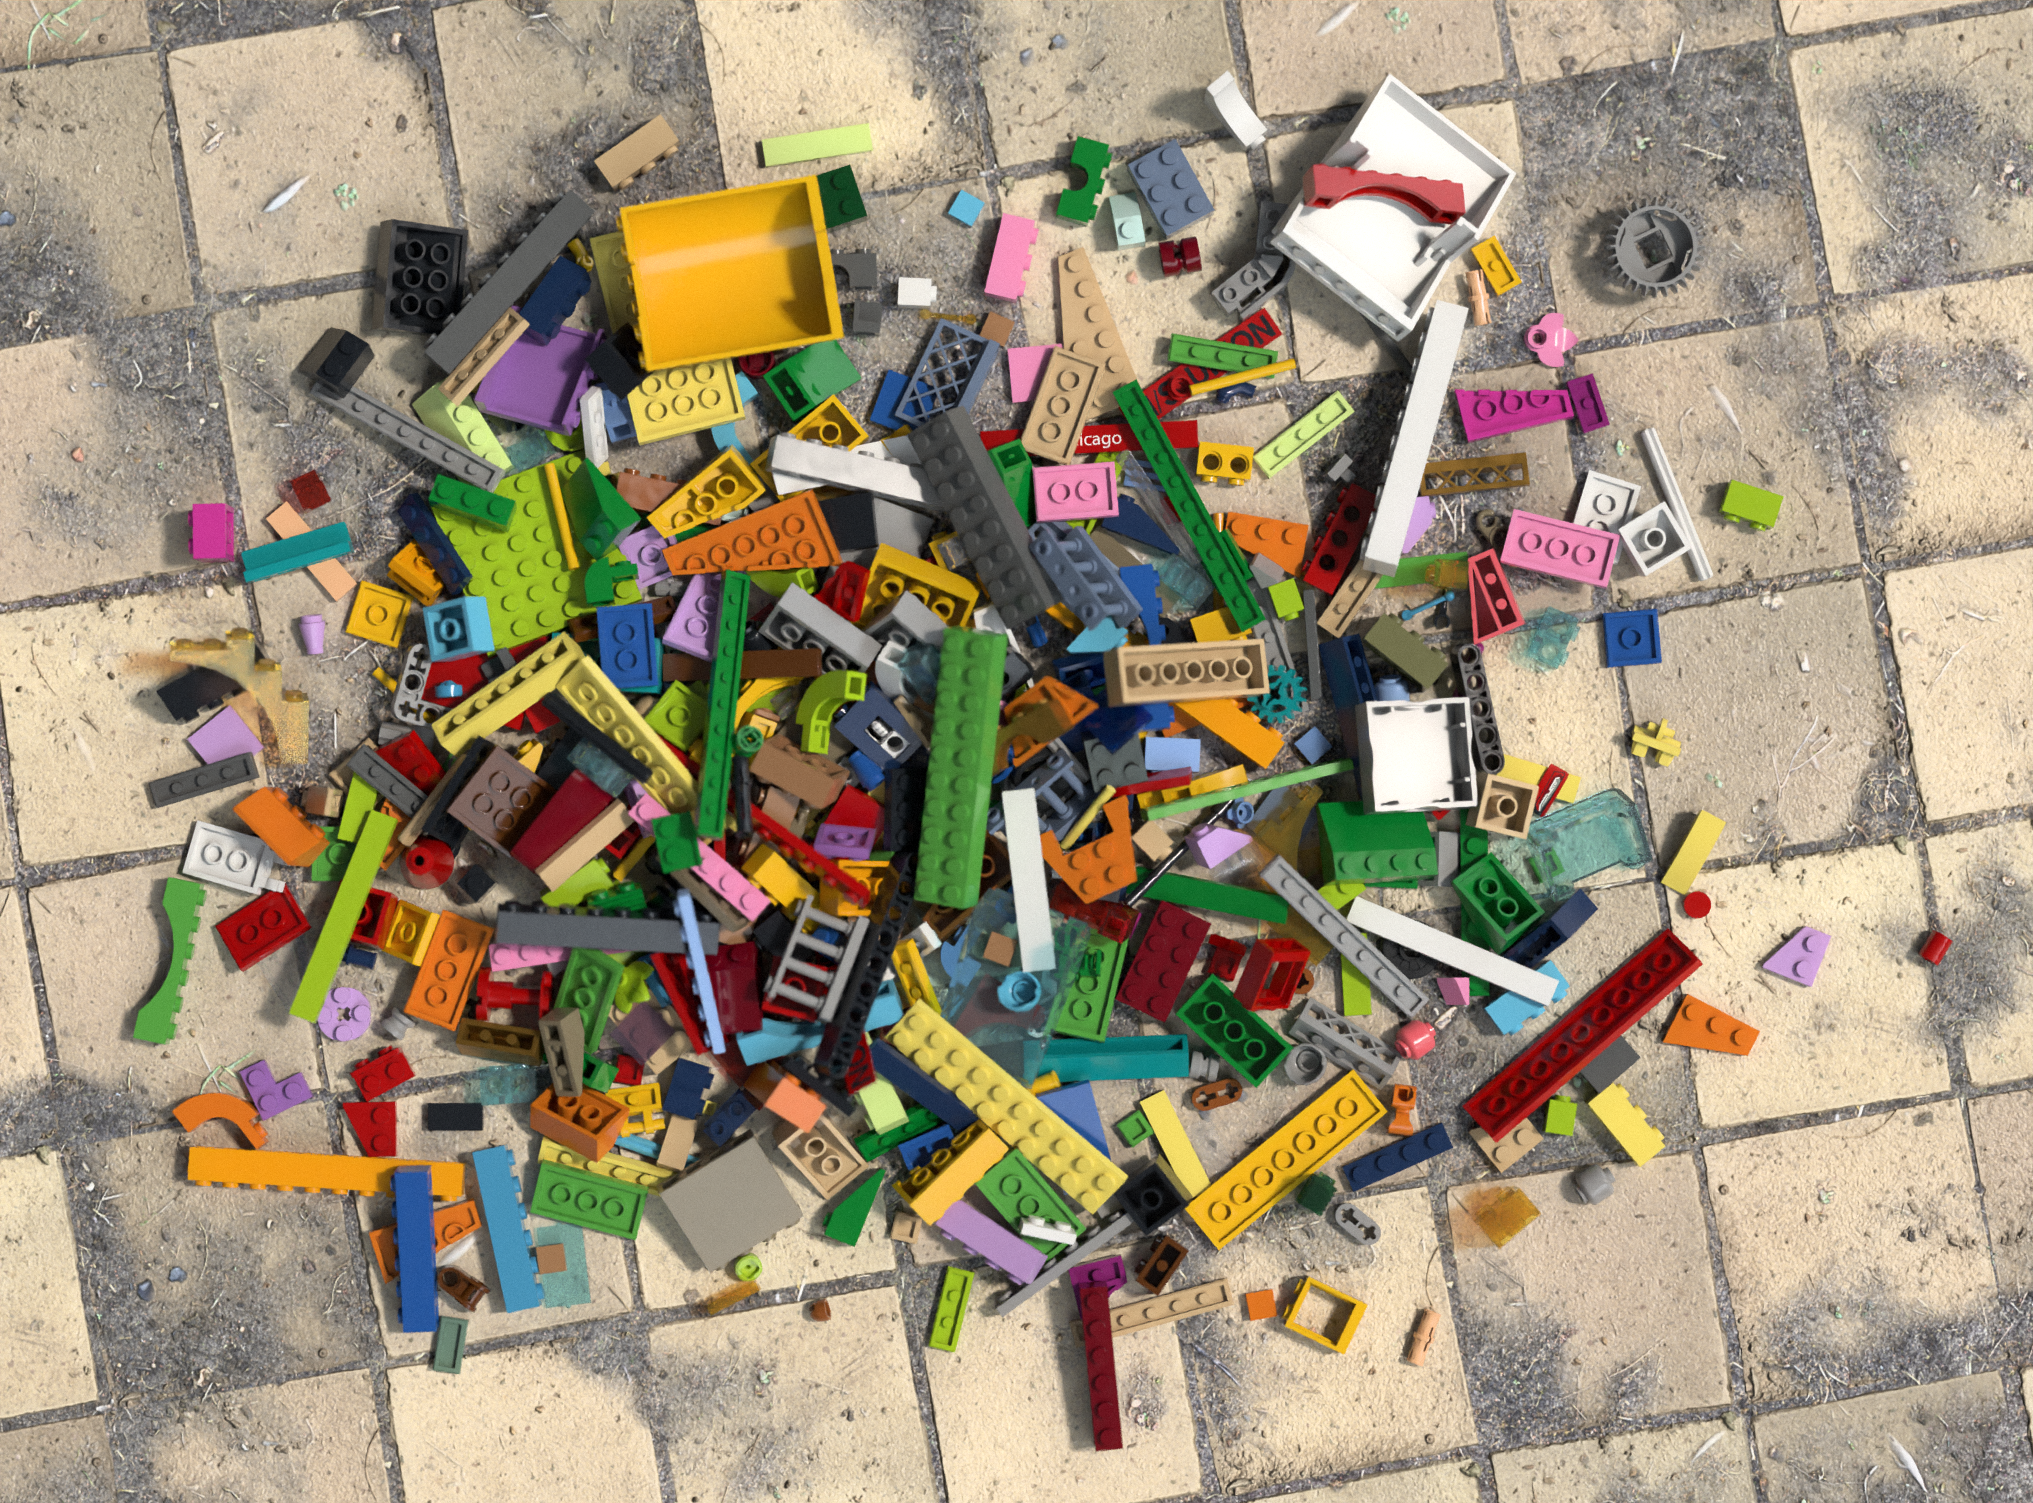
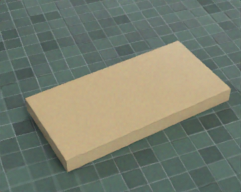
M1057 346L1054 347L1021 437V442L1026 452L1063 465L1071 464L1106 368V363Z

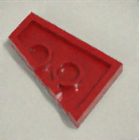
M415 730L382 744L373 750V752L428 797L446 774Z

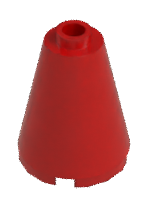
M432 835L418 836L410 847L406 846L401 852V872L404 878L417 888L433 889L439 887L449 879L453 872L455 861L451 848L445 841ZM424 857L425 862L422 866H420V858Z

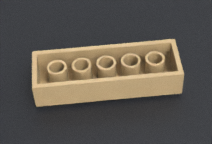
M1264 639L1118 647L1103 652L1109 707L1248 698L1270 693Z

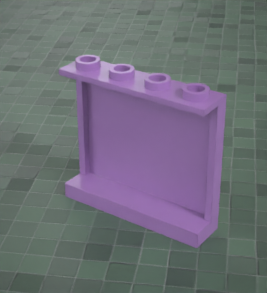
M513 305L511 307L518 314L522 310L521 307ZM561 325L559 334L555 339H551L547 346L522 333L483 377L474 399L479 412L571 436L573 428L578 427L581 419L580 398L590 389L592 380H596L598 374L591 370L585 358L607 340L604 330L599 328L598 333L594 334Z

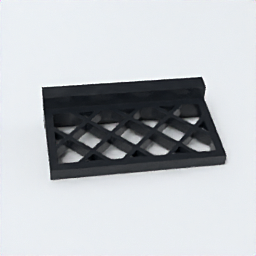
M478 735L421 830L447 842L457 849L459 848L469 829L449 812L447 813L445 808L495 743Z

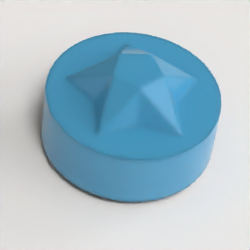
M452 680L444 681L435 687V697L453 698L463 695L462 685H457Z

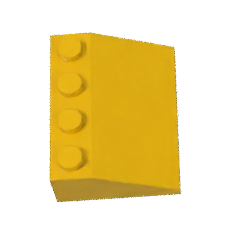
M881 542L869 569L871 573L860 620L851 623L855 627L862 629L894 598L907 590L915 595L931 612L937 614L949 627H965L982 585Z

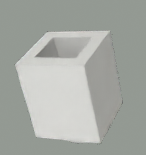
M899 277L898 308L931 309V302H936L937 286H932V279Z

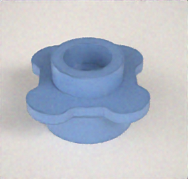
M1243 797L1233 799V805L1230 809H1227L1226 817L1229 820H1233L1237 828L1243 829L1246 823L1253 819L1254 808L1249 802H1244Z

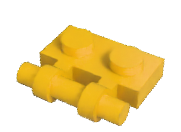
M659 1082L610 1089L605 1093L609 1098L630 1108V1112L618 1136L621 1135L622 1138L630 1137V1134L640 1132L652 1134L655 1133V1130L665 1129L664 1118L653 1120L652 1114L663 1112ZM643 1114L644 1121L629 1123V1116Z

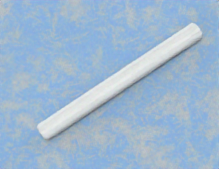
M1653 427L1641 432L1642 440L1670 510L1692 547L1687 552L1698 580L1704 581L1713 576L1712 570L1657 432Z

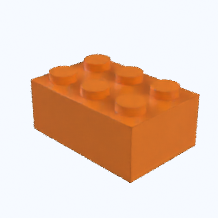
M774 1060L770 1063L766 1061L758 1063L743 1085L765 1106L807 1133L810 1132L827 1107L820 1101L822 1096L796 1075H792L785 1070L783 1066Z

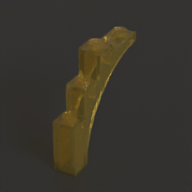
M233 628L232 631H225V642H220L216 638H207L203 642H192L191 639L180 638L176 642H169L170 661L194 663L215 669L233 678L255 697L264 708L273 725L277 737L280 764H308V695L300 690H288L286 693H282V669L280 662H276L273 659H261L259 662H254L255 639L253 631H248L246 628Z
M1316 783L1312 787L1307 784L1298 794L1297 798L1300 801L1296 806L1292 808L1289 805L1279 816L1282 820L1280 824L1271 817L1268 821L1262 819L1253 829V832L1256 833L1253 840L1273 857L1278 854L1296 872L1297 850L1302 828L1312 807L1322 795L1323 790ZM1263 878L1260 879V882L1271 892L1278 893ZM1290 904L1286 924L1267 921V924L1283 938H1294L1309 949L1311 953L1308 960L1316 967L1334 947Z

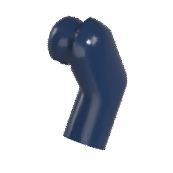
M1243 382L1217 389L1216 399L1218 402L1226 404L1230 401L1231 397L1237 394L1253 398L1256 386Z

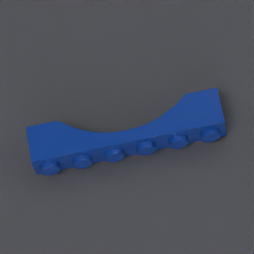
M1153 564L1120 567L1121 580L1143 608L1138 617L1146 631L1149 646L1161 645V641H1166L1164 624L1159 625L1158 614H1163L1161 597L1156 598L1155 587H1160L1159 571H1153ZM1168 703L1134 705L1138 733L1170 729V723L1175 722L1173 706H1168Z

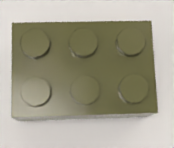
M1383 613L1362 638V644L1421 691H1427L1447 667L1448 663L1445 661L1447 656L1436 647L1429 649L1424 645L1425 639L1416 631L1408 632L1402 627L1404 622L1393 613L1389 615Z

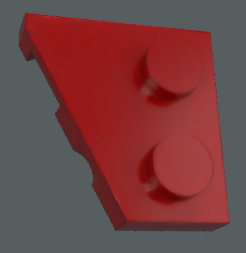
M849 560L843 562L835 571V575L825 582L824 588L813 597L822 604L827 605L839 616L854 623L860 620L871 571Z
M397 1101L343 1102V1108L369 1157L398 1156Z

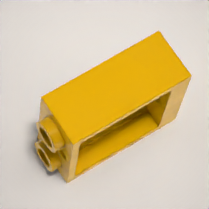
M1306 1275L1305 1280L1300 1278L1293 1292L1297 1295L1293 1305L1288 1303L1281 1318L1285 1319L1283 1325L1344 1355L1368 1305ZM1311 1285L1353 1305L1336 1342L1294 1322Z

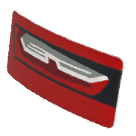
M1554 764L1549 765L1538 785L1539 789L1533 813L1540 817L1546 815L1567 780L1568 772Z

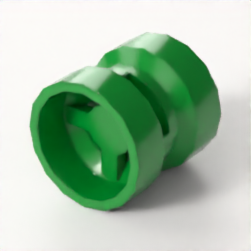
M754 726L742 727L734 735L732 754L735 756L751 757L763 745L764 740L761 731Z

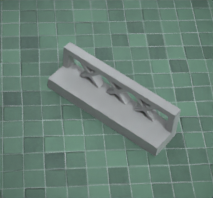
M1311 997L1289 1031L1290 1035L1303 1043L1315 1044L1324 1051L1326 1057L1349 1071L1353 1069L1360 1078L1380 1090L1383 1089L1392 1077L1402 1058L1396 1049ZM1310 1008L1318 1012L1322 1020H1316L1308 1015ZM1332 1025L1342 1027L1345 1034L1337 1033ZM1356 1039L1365 1041L1368 1048L1363 1049L1360 1047ZM1384 1053L1393 1059L1391 1065L1381 1060L1379 1054Z

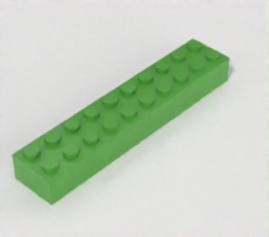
M964 626L944 628L914 900L961 909L978 905L1008 634Z

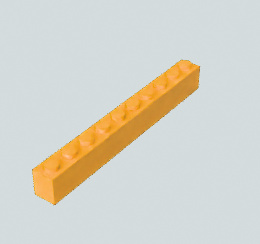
M1061 602L1044 611L1077 636L1086 628L1084 622ZM1126 629L1128 631L1126 636L1128 642L1123 647L1149 646L1148 638L1139 631L1133 634ZM1234 699L1171 703L1264 771L1285 744L1281 740L1283 735L1271 726L1268 730L1259 724L1261 719L1250 711H1247L1245 714L1236 708L1239 703Z
M191 1146L189 1149L187 1180H195V1185L211 1186V1181L222 1182V1187L238 1188L239 1183H249L250 1189H266V1185H277V1190L293 1191V1186L304 1187V1192L320 1193L321 1188L331 1189V1194H348V1190H359L358 1195L375 1196V1191L386 1192V1197L396 1198V1191H391V1175L395 1174L398 1166L431 1165L433 1195H441L440 1200L457 1201V1196H464L466 1163Z

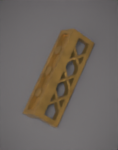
M1526 452L1426 463L1420 483L1421 497L1529 486L1530 480ZM1522 469L1523 480L1512 481L1504 473L1508 470ZM1494 472L1498 475L1492 483H1484L1477 477L1480 473ZM1468 475L1471 478L1465 486H1457L1450 480L1452 476ZM1441 478L1443 480L1439 488L1426 490L1425 479ZM1500 478L1505 480L1504 482H1498ZM1473 481L1478 483L1475 485H1470ZM1446 483L1451 486V487L1443 488V487L1446 485Z

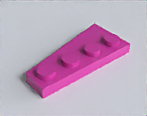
M1455 389L1454 391L1467 443L1564 421L1574 417L1567 390L1465 391V389Z

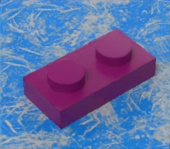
M1593 373L1567 381L1566 385L1582 433L1585 434L1609 426L1610 423Z

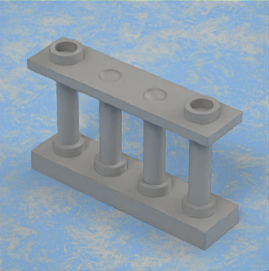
M808 895L804 901L799 900L793 915L797 916V920L775 976H769L764 991L768 992L765 1000L771 1002L776 993L815 1008V1012L819 1013L816 1021L827 1025L831 1021L870 919L859 915L855 922L850 920L848 923L810 907L813 896ZM807 917L844 932V936L848 937L845 947L840 946L838 948L801 933L800 930L805 918ZM797 942L835 958V961L838 962L836 971L828 973L791 958L795 943ZM785 969H791L825 983V987L829 988L826 997L821 996L819 999L780 983Z

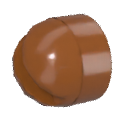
M826 1298L812 1303L810 1306V1316L813 1320L817 1322L831 1320V1310Z

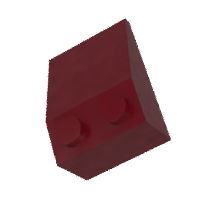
M746 942L718 946L717 955L704 954L722 1034L763 1030L762 954L755 943Z

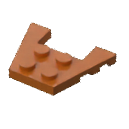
M1126 795L1102 805L1114 832L1064 855L1053 830L1040 835L1042 857L1085 904L1094 902L1137 881L1134 848L1131 839V821L1128 812L1129 803Z

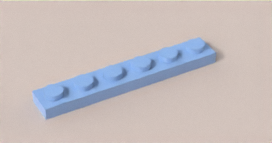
M689 888L679 890L678 900H674L677 917L682 916L685 925L680 926L683 943L688 942L691 951L686 953L689 969L695 968L697 978L692 979L695 995L701 994L703 1004L698 1005L701 1021L707 1020L709 1030L704 1031L707 1047L713 1046L714 1054L725 1052V1043Z

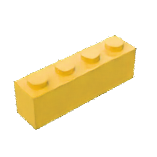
M762 844L741 868L749 875L746 880L758 890L762 887L766 891L764 895L774 906L779 903L783 907L780 912L790 921L797 920V916L793 915L799 900L804 901L808 895L813 896L810 907L819 910L820 894L775 851ZM831 915V916H834V917L840 919L842 915ZM806 917L800 931L811 936L821 923Z

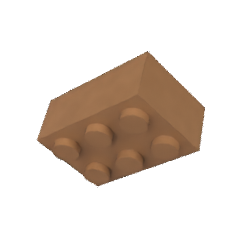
M781 734L763 741V745L759 749L750 768L751 772L757 774L756 778L767 784L772 782L779 786L780 791L784 794L800 797L804 800L805 805L813 809H822L835 802L851 772L817 753L802 752L800 744Z

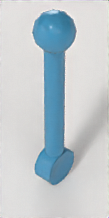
M1446 591L1444 596L1411 611L1404 610L1402 618L1408 621L1419 612L1446 600L1452 601L1455 598V594L1452 591Z

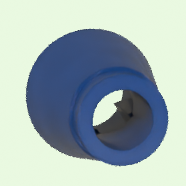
M861 750L855 752L848 759L862 787H866L869 792L885 781L884 770L863 754Z

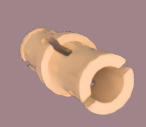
M1483 270L1466 272L1470 296L1467 298L1468 303L1471 302L1474 326L1491 324L1487 300L1490 298L1489 293L1486 294Z
M1424 1309L1417 1332L1414 1331L1413 1333L1415 1338L1406 1359L1407 1361L1423 1366L1430 1344L1434 1343L1435 1338L1433 1336L1441 1314Z

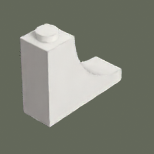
M1226 71L1207 87L1203 102L1245 151L1250 147L1255 150L1266 140L1264 135L1267 129L1242 97L1233 76Z

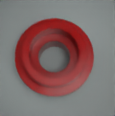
M1185 374L1172 376L1167 383L1169 396L1176 401L1187 400L1191 397L1189 385H1193V381ZM1177 383L1184 384V392L1180 393L1175 389Z

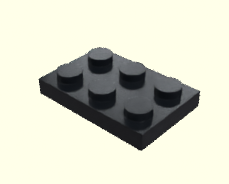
M929 767L885 768L884 851L920 850L923 822L918 817L926 796Z

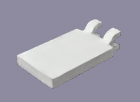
M1589 470L1573 524L1619 535L1617 529L1632 519L1641 486ZM1619 539L1613 562L1616 565L1619 562L1623 549L1621 539Z
M197 820L182 873L260 895L262 887L283 893L286 882L269 877L274 862L286 866L290 865H287L261 838Z

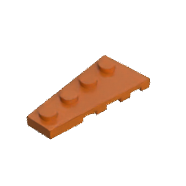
M474 1198L434 1211L436 1254L441 1249L455 1243L482 1226ZM397 1222L369 1231L385 1284L400 1275V1271L395 1269V1255L399 1254V1244H394L393 1238L394 1228H398Z

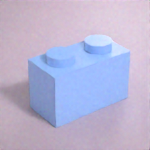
M1146 737L1144 755L1146 771L1153 773L1191 766L1192 774L1198 773L1200 765V739Z

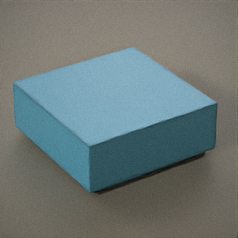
M961 190L948 215L972 227L985 202Z

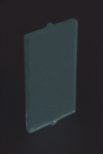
M558 1222L555 1226L538 1227L539 1247L564 1243L568 1269L567 1271L542 1274L546 1308L560 1306L570 1308L571 1305L591 1303L583 1227L576 1224L562 1225L561 1222Z

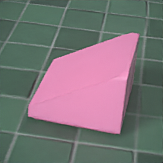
M1437 978V983L1446 1005H1469V978Z

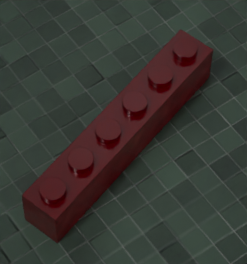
M1107 1282L1079 1283L1095 1450L1123 1449Z

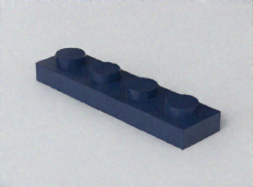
M418 493L409 494L397 510L398 514L452 595L460 594L472 579L471 572Z
M1441 1122L1346 1164L1342 1168L1352 1191L1355 1192L1452 1149L1453 1146Z

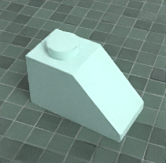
M1136 192L1110 196L1109 202L1118 250L1145 246V236Z

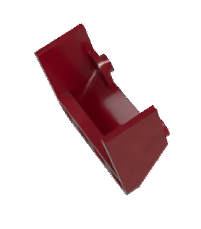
M577 768L509 855L538 876L535 870L601 814L618 797L586 772Z

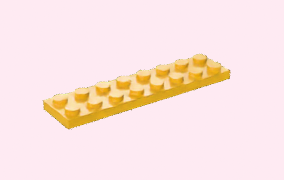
M1352 1069L1215 1181L1203 1193L1192 1200L1185 1210L1216 1248L1220 1250L1388 1111Z

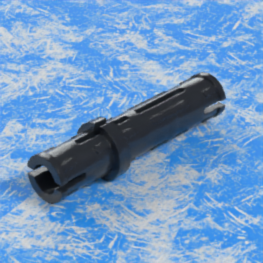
M741 755L731 758L733 779L730 781V787L734 792L736 837L749 838L753 836L750 799L752 780L749 778V758ZM742 802H743L744 818H743V812H742Z

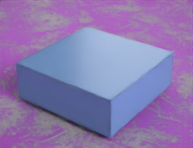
M1315 726L1294 743L1311 765L1332 748V745Z

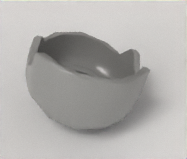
M1301 1043L1293 1047L1288 1053L1284 1063V1070L1288 1079L1295 1084L1310 1085L1316 1083L1324 1075L1327 1067V1058L1324 1051L1315 1044Z

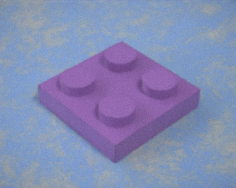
M821 823L814 843V849L826 858L840 856L848 857L852 861L869 859L875 839V829Z

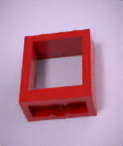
M1294 938L1256 939L1233 997L1242 1003L1243 1008L1253 1012L1264 1009L1275 1011L1276 1009L1288 1008L1311 951ZM1279 962L1269 988L1262 989L1272 963Z

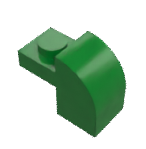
M608 557L594 562L588 569L584 582L588 608L615 605L612 583L638 580L637 563L631 564V561L616 562L614 567H610Z

